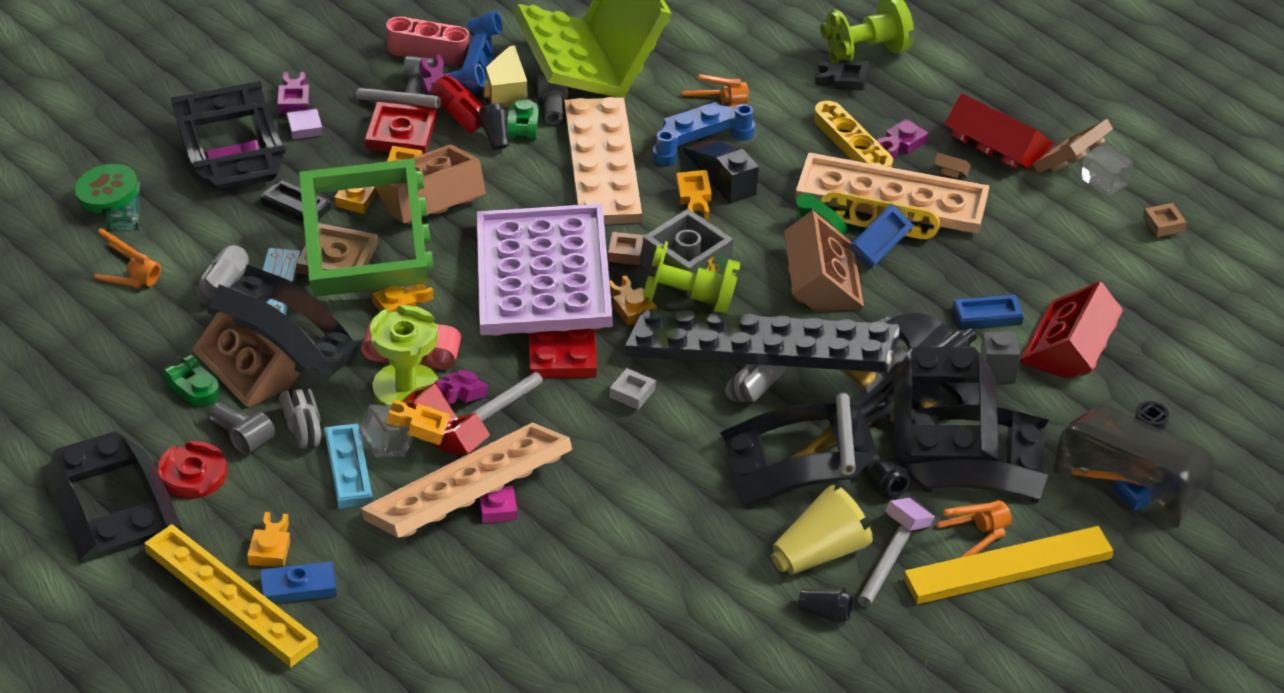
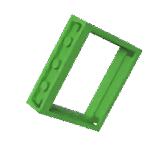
M414 158L299 172L309 281L314 297L386 289L389 286L402 287L429 283L428 269H434L432 251L425 252V243H431L429 224H422L421 218L422 216H428L426 198L419 197L418 190L424 189L422 170L416 171ZM407 183L416 259L323 270L316 193Z

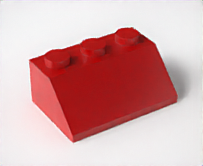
M963 93L958 97L944 123L945 126L953 130L951 133L952 137L964 143H967L969 139L978 143L975 148L989 156H992L993 152L1002 155L1003 157L1000 161L1017 169L1019 164L1029 169L1033 166L1032 163L1049 152L1055 144L1038 130Z
M1101 281L1052 300L1022 353L1020 361L1023 365L1065 379L1079 374L1081 376L1089 374L1097 366L1096 362L1101 352L1106 348V342L1111 332L1117 327V321L1123 309Z

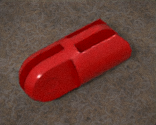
M443 76L433 83L432 93L434 96L441 98L440 105L469 134L482 127L478 116L480 115L479 109L483 105L455 78Z

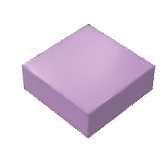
M317 109L287 113L292 140L323 135Z
M911 498L892 500L885 510L889 516L909 531L930 527L935 517Z

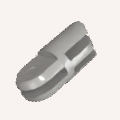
M229 245L222 249L200 277L199 284L196 287V295L201 303L210 305L219 284L230 287L240 279L245 272L246 264H249L248 254L243 248L237 245Z
M746 364L727 383L725 388L726 396L735 402H755L783 375L786 366Z
M307 389L306 396H304L303 390H294L292 401L288 390L281 392L279 396L280 404L287 426L293 432L297 445L300 448L306 449L309 440L311 448L317 447L320 444L321 417L312 390Z

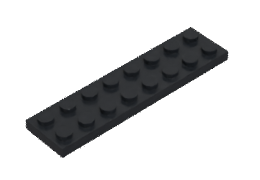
M649 309L642 310L625 348L626 355L629 357L886 373L899 338V324H887L881 321L866 323L854 322L852 320L831 321L819 318L797 319L787 316L762 317L754 314L728 315L722 312L694 313L689 310L676 312Z

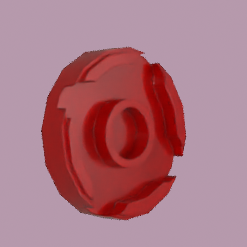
M185 442V446L179 448L175 445L160 457L157 465V471L167 492L177 498L195 499L206 497L216 492L225 483L228 474L227 463L223 453L219 448L206 442Z

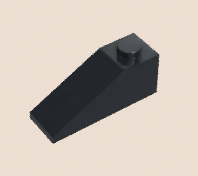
M710 138L683 148V152L700 171L707 170L709 181L730 204L757 195L759 166L742 148Z

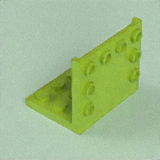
M593 0L583 19L568 16L560 11L551 12L543 10L536 5L526 6L517 4L513 12L549 83L616 98H625L635 78L642 71L643 64L648 55L655 48L662 30L668 25L672 14L664 0Z

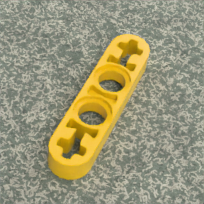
M821 101L815 106L814 122L852 161L892 168V156L838 103ZM838 130H848V131H851V132H849V133H843V132H840V131H838ZM857 146H863V147H866V148H868V149L862 150V149H857V148H855V147H857Z
M840 191L828 192L820 200L826 205V202H830L835 197L838 198L837 203L844 206L849 204L848 199L853 200L854 202L850 208V218L845 217L847 210H836V213L847 224L868 228L893 204L908 220L909 212L915 213L912 220L922 221L927 216L930 217L929 222L934 224V228H929L927 233L922 232L920 225L913 224L914 226L904 236L929 239L940 228L938 215L927 209ZM866 203L872 207L873 215L871 219L861 220L857 217L856 208L859 204Z

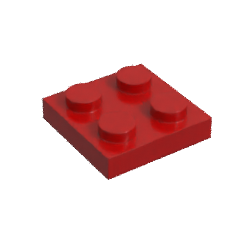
M377 102L365 137V148L391 151L392 146L421 150L425 154L437 119V108Z
M595 329L529 333L530 375L537 372L542 378H597Z

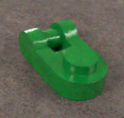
M522 98L510 105L508 112V138L527 136V139H537L539 107L535 102Z
M805 193L798 196L796 200L798 220L813 210L841 234L844 235L847 232L846 224L835 211L811 194Z
M191 354L182 358L177 366L170 365L161 371L165 383L194 406H209L215 403L220 396L217 379L201 367L197 359ZM186 375L190 377L187 380L183 378Z

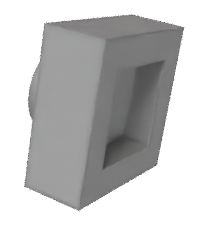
M626 368L610 387L609 397L639 410L655 391L656 380Z

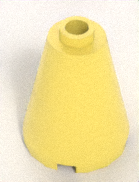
M835 485L826 488L773 544L774 553L771 555V558L781 572L787 571L793 575L861 550L871 544L873 541L871 529L869 527L864 530L860 522L865 516L853 498L840 487L834 491Z

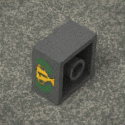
M689 209L684 210L643 236L642 266L654 275L657 267L652 266V260L657 244L664 246L665 241L668 242L663 264L696 273L699 267L722 274L727 259L732 260L734 239ZM675 288L686 297H688L691 293L689 291Z

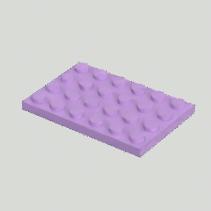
M603 204L477 211L481 335L498 336L509 333L613 327Z

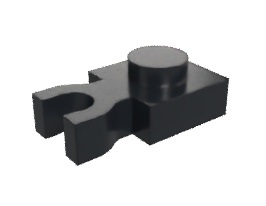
M840 60L838 65H832L829 62L819 61V73H815L814 76L815 84L824 86L834 83L835 89L864 90L870 70L869 62Z

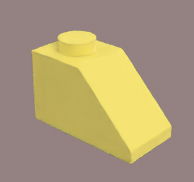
M509 46L486 67L485 85L482 87V94L484 98H489L490 104L502 103L504 108L510 107L514 101L519 99H527V79L516 46Z

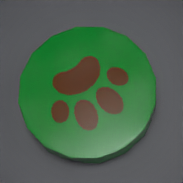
M105 164L84 173L76 183L75 192L78 203L85 210L103 213L102 209L110 208L111 211H115L128 205L137 196L138 181L135 172L130 167L121 164Z

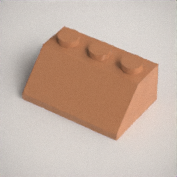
M450 144L413 157L416 171L422 170L424 189L418 190L419 197L426 198L427 215L431 213H444L448 210V207L456 204L471 203L475 201V197L486 194L480 159ZM399 183L374 186L389 215L404 224H412L408 184Z
M813 210L784 230L785 250L789 262L788 271L792 283L791 292L794 298L799 303H805L814 311L861 310L864 307L856 256L849 248L852 242Z
M219 311L192 351L247 407H252L289 389L300 374V372L294 371L296 364L289 356L262 335L233 323L232 315Z

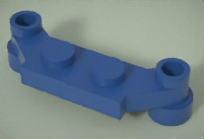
M498 11L487 12L483 14V17L468 20V30L473 39L467 51V57L461 70L450 72L449 74L465 89H471L473 94L482 92L486 79V67L495 59L492 36L501 34L503 31V23Z
M714 102L663 119V129L657 133L656 145L653 147V162L661 167L672 166L677 161L678 145L731 128V136L737 140L746 141L752 139L755 133L753 108L748 104L728 107Z

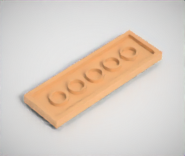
M577 98L565 100L564 110L577 205L603 204L604 225L642 223V209L624 98Z
M808 153L796 189L795 200L801 194L807 193L820 201L828 192L840 191L927 209L938 215L940 227L979 234L988 198L989 185ZM833 197L830 202H826V206L850 210L854 201L848 199L849 204L844 206L837 203L838 198ZM861 203L856 208V211L873 215V209L869 204ZM909 212V221L934 226V224L929 222L930 217L925 216L922 221L912 220L915 213Z
M530 423L360 508L363 519L397 538L410 536L417 531V528L429 522L442 520L452 510L458 507H467L473 504L476 498L486 493L499 491L504 487V484L516 478L529 476L533 469L543 464L558 461L561 455L572 450L570 438L538 424Z

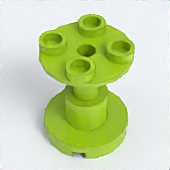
M880 0L877 5V14L865 17L863 24L849 26L846 17L841 11L836 9L829 11L826 16V22L820 24V33L822 38L827 40L830 50L829 58L832 65H838L840 60L853 61L854 43L867 41L871 45L884 43L891 53L898 54L910 50L914 38L909 39V32L914 31L911 13L903 0Z
M665 241L664 246L657 244L652 260V266L657 267L654 277L648 275L643 292V297L649 298L648 304H651L657 283L691 292L689 299L713 305L712 313L722 312L727 314L737 281L736 273L732 272V270L739 271L741 262L727 259L722 274L699 267L697 272L693 273L663 264L668 242Z
M401 305L397 306L398 311L390 313L388 308L377 314L371 322V345L378 354L386 357L391 364L380 370L375 375L372 383L374 400L378 404L391 408L393 399L402 401L416 388L434 384L438 380V376L430 368L420 364L422 357L428 355L435 348L438 341V326L434 323V317L430 312L420 307Z

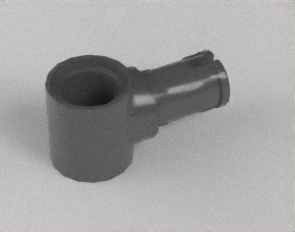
M406 56L403 67V81L407 85L405 93L423 94L421 81L427 78V76L423 75L419 70V62L424 57ZM426 58L427 64L430 67H435L434 58Z
M538 74V101H542L544 105L545 121L550 125H558L562 122V105L565 100H568V87L549 83L544 74Z
M222 402L216 403L210 410V420L228 430L230 441L236 450L243 455H249L275 435L274 425L262 412L257 411L249 416L244 412L238 413Z

